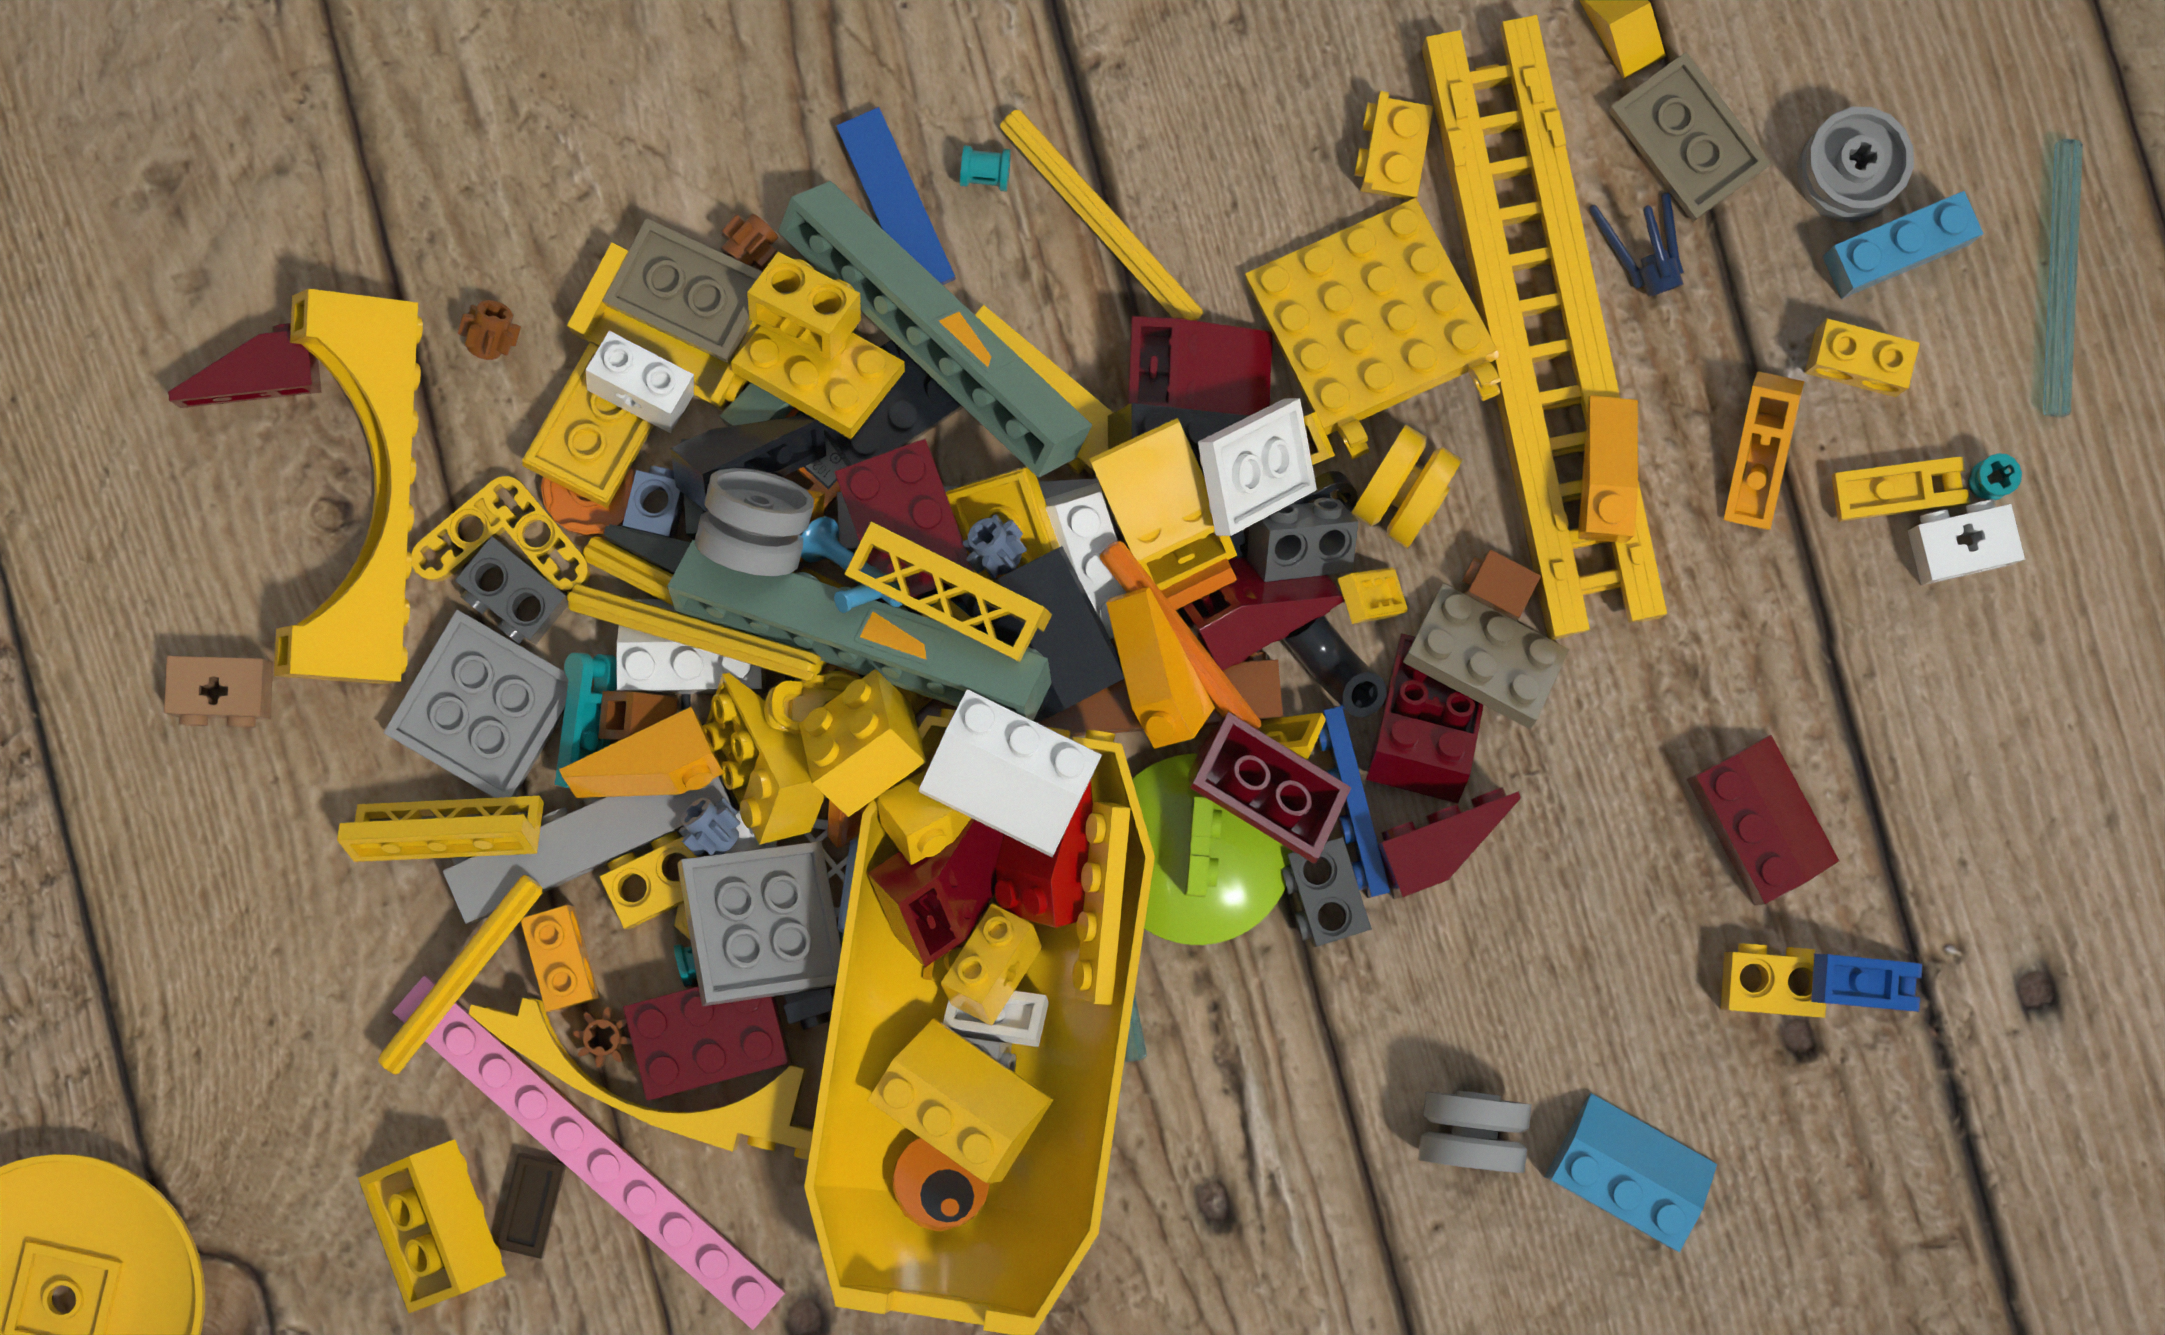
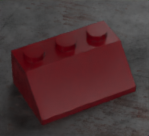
M1229 712L1206 737L1188 773L1189 788L1313 864L1318 861L1351 790V787Z
M1772 735L1686 779L1754 906L1771 902L1810 881L1839 862L1835 851Z

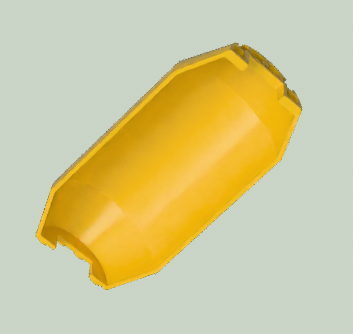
M941 709L940 717L926 716L918 729L926 763L891 788L929 768L956 710ZM1046 727L1070 739L1071 731ZM1086 730L1085 738L1073 737V741L1102 755L1091 778L1093 801L1113 802L1131 808L1113 1005L1093 1004L1075 996L1076 989L1072 981V971L1075 962L1079 960L1080 951L1077 922L1054 928L1026 920L1033 924L1042 948L1015 991L1046 995L1049 1004L1039 1047L1012 1043L1011 1053L1016 1056L1015 1073L1054 1100L1002 1182L990 1183L986 1201L976 1216L966 1224L951 1228V1230L935 1231L923 1228L903 1214L895 1198L892 1178L900 1155L910 1143L920 1137L867 1101L892 1060L932 1019H937L943 1023L949 999L941 982L922 979L924 966L893 933L867 873L900 850L881 826L877 797L868 804L862 813L804 1185L836 1307L878 1314L897 1311L984 1325V1331L1009 1335H1035L1099 1234L1155 859L1124 749L1121 743L1114 742L1115 734ZM995 894L988 903V908L991 904L999 907Z

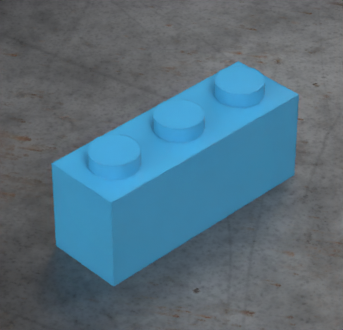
M1962 191L1838 243L1822 257L1840 298L1843 299L1965 248L1984 233L1965 191Z

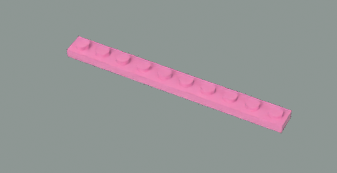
M423 976L392 1013L405 1023L436 983L428 976ZM456 1001L425 1042L754 1330L786 1291L506 1044L468 1014L469 1012Z

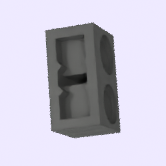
M1319 498L1313 503L1290 504L1250 525L1247 561L1264 582L1353 572L1359 521L1340 500L1333 498Z
M492 536L455 580L466 589L460 597L481 614L489 608L501 617L502 620L497 627L518 644L524 638H527L536 645L567 608L569 602L566 600V595ZM490 568H501L504 574L501 587L492 592L484 591L481 585L483 574ZM529 597L538 598L541 604L539 615L532 621H521L518 616L520 603Z
M1343 837L1326 842L1319 858L1327 863L1329 876L1321 885L1312 884L1304 877L1303 867L1307 859L1296 852L1287 854L1289 865L1282 868L1281 871L1288 895L1296 892L1302 911L1294 913L1302 940L1311 938L1313 947H1317L1372 930ZM1326 903L1338 905L1343 912V923L1335 931L1324 929L1318 921V911Z

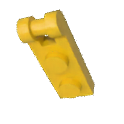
M1951 457L1832 474L1838 522L1969 505L1968 489H1963L1961 473L1965 472L1963 457ZM1931 476H1942L1944 492L1934 493Z

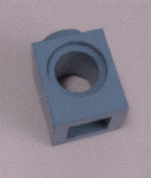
M650 466L649 473L636 470L623 527L675 539L684 504V493L676 488L673 470L658 466ZM655 490L665 491L668 494L666 508L659 513L647 512L644 507L647 495Z

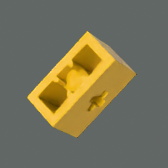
M991 904L941 981V985L951 1005L992 1026L1042 948L1033 924Z

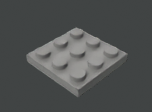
M456 610L383 733L494 798L515 797L564 715L569 679L563 670L461 611Z
M822 841L681 859L677 863L702 1006L836 986L841 945Z

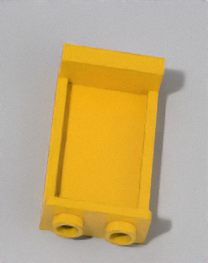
M611 242L567 327L574 335L600 347L607 333L611 331L694 374L693 396L723 411L728 401L732 403L742 393L747 380L732 372L731 364L607 307L603 303L604 296L629 252ZM752 321L735 356L761 325Z

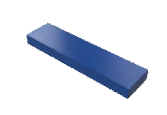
M880 107L836 125L881 228L942 285L956 280Z

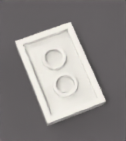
M1285 398L1198 441L1200 462L1209 498V509L1212 514L1215 534L1218 536H1232L1317 490L1300 398Z

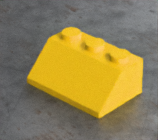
M932 1019L892 1060L867 1101L983 1182L994 1183L1002 1182L1054 1099L939 1020Z
M455 1139L358 1177L408 1314L506 1276L501 1262L500 1250L493 1241L484 1217L483 1205L477 1198L467 1172V1162L460 1153Z

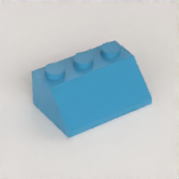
M1589 1093L1544 1177L1663 1245L1680 1252L1704 1208L1717 1164L1594 1094Z

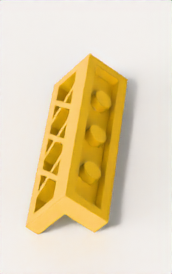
M873 522L867 528L844 573L847 577L1018 662L1021 661L1036 630L1039 629L1044 632L1052 616L1045 607ZM872 548H875L891 557L895 572L875 579L861 572ZM900 561L911 567L902 569ZM919 572L932 576L938 594L921 600L911 597L905 577ZM898 580L901 591L887 585V583ZM942 582H944V583H946V584H948V585H950V586H952V587H954V588L945 591ZM966 593L977 599L982 615L961 622L953 618L948 599ZM941 601L944 613L929 605ZM986 604L998 610L988 613ZM1010 615L1025 623L1014 647L997 640L991 620ZM984 623L988 635L973 628V626Z
M540 796L357 804L355 821L339 824L337 841L354 862L537 854L544 802ZM514 812H528L527 818L524 814H511H513ZM468 814H481V815H482V816H476V817H466ZM423 816H435V817H436V818H433V819H421ZM379 818L391 819L390 821H370V819Z

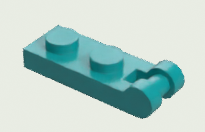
M571 653L565 660L564 671L569 681L555 785L569 788L559 769L610 745V740L598 739L603 691H617V658L614 655L597 654L592 658L587 653ZM594 679V689L591 691L592 680Z

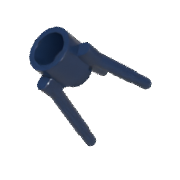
M1665 192L1661 195L1667 250H1664L1652 207L1648 205L1643 209L1654 254L1640 259L1643 267L1641 269L1638 268L1596 205H1591L1589 212L1629 272L1635 289L1645 287L1647 296L1650 297L1684 285L1681 277L1684 270L1679 258L1674 214L1669 193Z

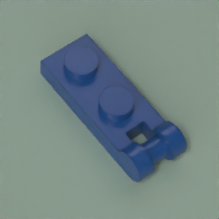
M1814 954L1811 1002L1919 1012L1920 997L1915 996L1917 978H1922V964L1831 954Z

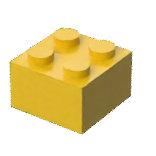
M874 669L862 679L850 683L844 692L823 707H818L811 711L806 719L799 723L811 783L848 817L926 763L911 702L877 669Z

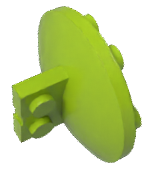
M1195 753L1178 755L1159 761L1144 769L1132 780L1155 855L1144 929L1155 936L1171 942L1186 945H1208L1228 941L1242 935L1260 923L1271 912L1285 890L1286 883L1281 869L1289 865L1287 854L1293 853V851L1189 788L1188 773L1198 755Z

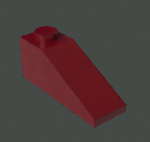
M291 323L275 325L272 327V333L258 334L168 391L169 401L179 408L322 393L319 361L302 344L290 343Z

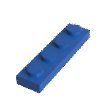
M1339 706L1323 710L1322 713L1326 721L1319 734L1318 742L1321 751L1330 750L1334 766L1333 769L1327 770V773L1351 787L1344 803L1346 815L1339 816V823L1345 844L1353 843L1358 861L1352 862L1351 865L1359 890L1365 889L1367 898L1390 893L1343 707Z

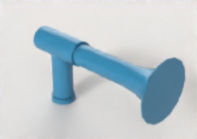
M819 517L812 521L808 529L801 534L804 538L801 553L803 560L812 563L828 558L843 569H847L854 553L838 541L839 527L834 519ZM866 562L861 572L875 579L886 575L878 568ZM896 581L887 583V585L901 591L899 583ZM860 585L846 591H838L834 596L836 607L842 613L882 598L893 607L902 605L865 585Z

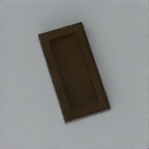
M521 1152L518 1153L496 1240V1245L499 1249L539 1259L544 1258L566 1170V1165L563 1162Z

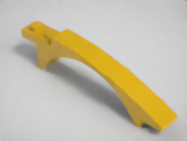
M523 997L518 1014L480 1004H471L468 1014L501 1041L571 1087L649 1125L731 1152L737 1150L740 1136L744 1134L748 1135V1145L775 1151L776 1143L795 1147L793 1156L805 1160L809 1159L813 1129L793 1124L807 1072L806 1067L790 1065L774 1081L758 1092L724 1107L691 1112L666 1111L643 1106L614 1094L583 1071L559 1040L550 1022L548 1013L545 1011L542 1000Z

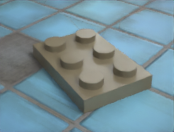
M1687 52L1680 55L1621 98L1608 110L1692 222L1763 172L1771 164Z
M646 218L602 301L607 307L731 364L752 323L749 320L747 292L761 275L762 271Z
M1443 583L1403 663L1531 729L1539 717L1570 649Z

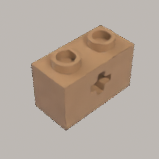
M167 656L164 713L179 717V725L208 726V718H227L226 726L256 728V719L271 720L273 662L258 658ZM220 685L228 688V696H220L218 700L210 698V689H219Z

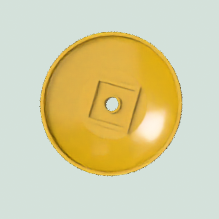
M77 1154L34 1156L0 1167V1335H201L205 1315L206 1294L200 1256L184 1220L160 1191L145 1179L124 1167L99 1158ZM61 1285L71 1288L76 1296V1304L69 1313H62L53 1305V1293Z

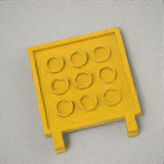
M1417 198L1404 202L1245 273L1246 283L1312 412H1317L1326 435L1335 431L1339 432L1352 460L1369 453V447L1366 443L1368 436L1359 422L1360 420L1458 376L1469 373L1482 402L1500 394V389L1497 385L1500 382V378L1491 364L1492 361L1498 359V349Z

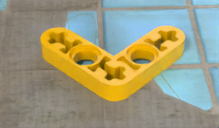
M501 476L488 483L415 545L411 553L414 571L425 580L439 582L452 576L471 560L491 536L496 539L506 531L549 583L559 591L568 593L572 591L574 585H586L591 574L590 565L586 561L585 556L529 490L516 478L510 476ZM503 487L509 492L517 488L518 493L514 496V500L524 512L528 510L530 505L535 508V511L522 516L514 528L509 523L518 519L516 515L505 505L499 509L496 507V504L501 500L497 492ZM468 516L478 517L483 523V533L474 542L462 541L458 535L459 523ZM541 521L550 528L551 535L549 541L541 547H531L525 541V530L529 524ZM448 532L452 542L464 551L457 556L455 551L450 549L440 559L444 565L440 570L437 571L433 567L425 570L423 565L428 560L424 553L428 549H432L436 553L444 549L448 543L442 540L441 537ZM560 541L564 542L565 547L558 549V553L569 563L575 560L579 562V565L575 568L578 577L572 582L566 577L558 581L556 576L559 575L561 570L551 557L546 560L545 564L540 561L541 557L552 553Z

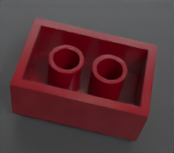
M926 438L834 471L860 542L870 523L873 522L974 572L973 567L966 560L968 553L963 546V539ZM872 548L867 558V563L878 568L886 575L895 572L891 557ZM900 561L902 569L911 567ZM919 572L905 577L911 597L921 600L938 594L932 576ZM942 582L945 591L954 588V587H952V586H950V585H948V584Z
M698 986L623 1006L647 1101L792 1063L776 996L702 1006Z

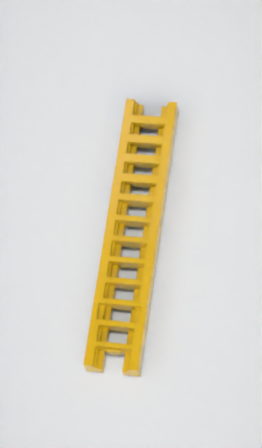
M1533 15L1502 22L1500 32L1508 65L1499 66L1498 63L1475 68V71L1470 72L1461 30L1427 36L1422 46V53L1478 314L1498 349V359L1491 362L1500 378V382L1497 383L1500 394L1496 395L1533 570L1541 575L1537 583V589L1547 636L1551 640H1556L1590 630L1583 595L1621 588L1628 623L1660 619L1667 614L1639 481L1634 537L1626 543L1611 542L1617 569L1578 576L1573 549L1608 542L1578 539V528L1568 529L1569 524L1563 504L1581 500L1582 479L1559 484L1553 458L1584 452L1586 431L1549 438L1543 412L1581 405L1587 427L1589 396L1620 398L1567 155L1561 116L1557 109L1538 17ZM1512 84L1517 110L1480 118L1474 91ZM1522 129L1527 156L1489 163L1484 136ZM1531 174L1537 202L1499 209L1494 181ZM1541 219L1547 247L1509 255L1503 227ZM1551 264L1557 293L1519 301L1513 272ZM1561 310L1567 339L1529 346L1523 317ZM1571 355L1577 385L1539 393L1533 363Z

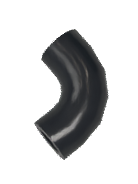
M1325 615L1311 620L1290 632L1283 639L1316 681L1351 715L1357 717L1370 716L1377 712L1384 704L1387 696L1384 680L1353 651Z

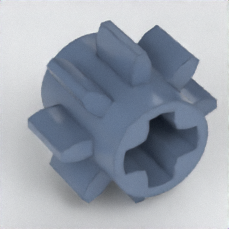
M993 515L992 518L982 519L971 527L968 533V540L963 541V546L970 553L966 560L977 573L985 569L992 578H996L997 575L1007 574L1018 566L1021 554L1027 550L1020 541L1023 533L1013 520H1009L1004 524L997 515Z
M706 797L697 799L685 809L681 816L680 822L684 826L679 831L684 837L682 842L696 857L700 856L705 850L710 855L726 853L733 847L739 837V831L736 827L740 825V821L735 817L738 812L723 797L715 804Z

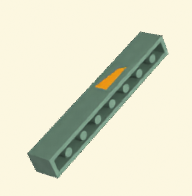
M828 181L791 197L778 233L823 275L833 280H843L850 284L855 291L859 292L861 311L1039 478L1077 457L1092 424L833 182Z
M692 540L667 586L675 611L817 653L821 657V661L865 676L874 669H877L892 685L956 707L959 706L968 689L1033 721L1052 683L1048 658L1043 657L1035 649L1028 647L1021 661L1018 662L936 620L911 613L902 605L893 607L887 602L881 603L873 600L842 613L836 607L834 596L838 591L852 589L850 587L837 588L822 583L813 575L805 572H797L796 574L791 572L790 574L780 576H761L735 571L717 564L701 554L694 545L695 540Z

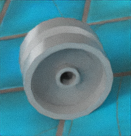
M1849 107L1832 114L1805 143L1797 162L1798 184L1805 200L1819 214L1838 222H1860L1877 215L1907 186L1914 168L1913 145L1906 129L1891 114L1873 107Z
M730 468L718 470L711 474L704 503L708 511L700 516L694 544L700 553L717 564L752 575L780 576L790 574L796 570L799 565L804 538L800 534L808 529L814 507V498L808 491L793 481L754 469Z
M1456 1091V1094L1425 1092L1423 1116L1429 1122L1452 1125V1132L1428 1131L1420 1136L1418 1160L1475 1169L1525 1173L1527 1148L1520 1142L1497 1139L1498 1131L1522 1133L1528 1130L1532 1104L1501 1100L1500 1095L1468 1091Z

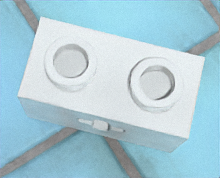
M611 331L607 333L586 368L588 391L669 433H672L694 395V374Z
M1992 499L1967 505V514L1950 518L1948 510L1920 516L1921 524L1908 530V535L1921 586L2006 567L2025 560L2012 505L1996 507L1995 501ZM1961 534L1966 537L1971 536L1973 544L1968 547L1965 544L1959 545L1957 536Z

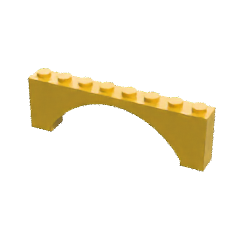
M306 289L292 295L290 343L302 344L338 381L352 402L363 425L370 447L374 469L375 495L372 518L366 540L356 562L343 582L309 616L295 625L276 628L275 677L389 684L401 682V674L406 670L408 652L406 647L403 646V629L409 620L410 604L408 599L405 598V585L412 569V556L407 551L408 532L411 531L414 523V508L412 504H409L410 485L413 484L416 476V461L414 457H411L412 438L417 433L419 423L418 413L413 409L414 391L417 390L421 377L420 366L416 363V345L420 342L423 332V322L421 317L418 316V302L316 289Z

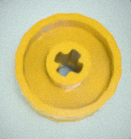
M1405 424L1351 513L1354 517L1371 527L1380 522L1390 504L1394 505L1398 510L1387 526V537L1408 549L1424 524L1428 526L1451 489L1448 484L1463 459L1441 447L1434 450L1424 468L1420 469L1415 463L1426 447V436Z

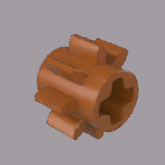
M753 213L745 222L736 214L721 230V235L727 240L720 248L725 255L751 267L755 264L762 272L778 252L772 246L778 239V235L766 222Z
M486 300L480 302L477 306L470 305L468 314H462L458 334L467 337L464 346L467 347V350L472 355L485 360H493L499 358L501 354L508 355L510 346H516L521 326L512 324L514 315L506 305L497 301Z
M610 1007L604 1009L602 1019L597 1020L590 1012H586L584 1018L589 1025L585 1030L573 1031L574 1036L583 1038L585 1045L579 1051L578 1056L582 1057L590 1053L597 1055L595 1063L596 1067L599 1068L604 1066L606 1055H612L614 1060L619 1063L623 1062L624 1056L620 1049L623 1044H632L631 1037H625L623 1029L627 1026L626 1018L618 1022L612 1020L613 1011ZM598 1026L601 1029L612 1028L615 1034L610 1038V1042L613 1045L611 1048L606 1045L599 1047L595 1045L594 1040L599 1036L596 1031Z

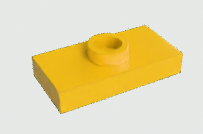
M1393 567L1356 572L1337 578L1352 624L1392 618L1408 612L1396 570Z

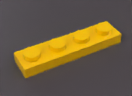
M1093 801L1092 813L1086 821V838L1089 842L1088 862L1084 864L1081 873V884L1085 891L1083 912L1079 914L1077 919L1080 951L1079 960L1073 966L1072 981L1076 989L1075 996L1093 1004L1113 1005L1131 808L1104 801Z

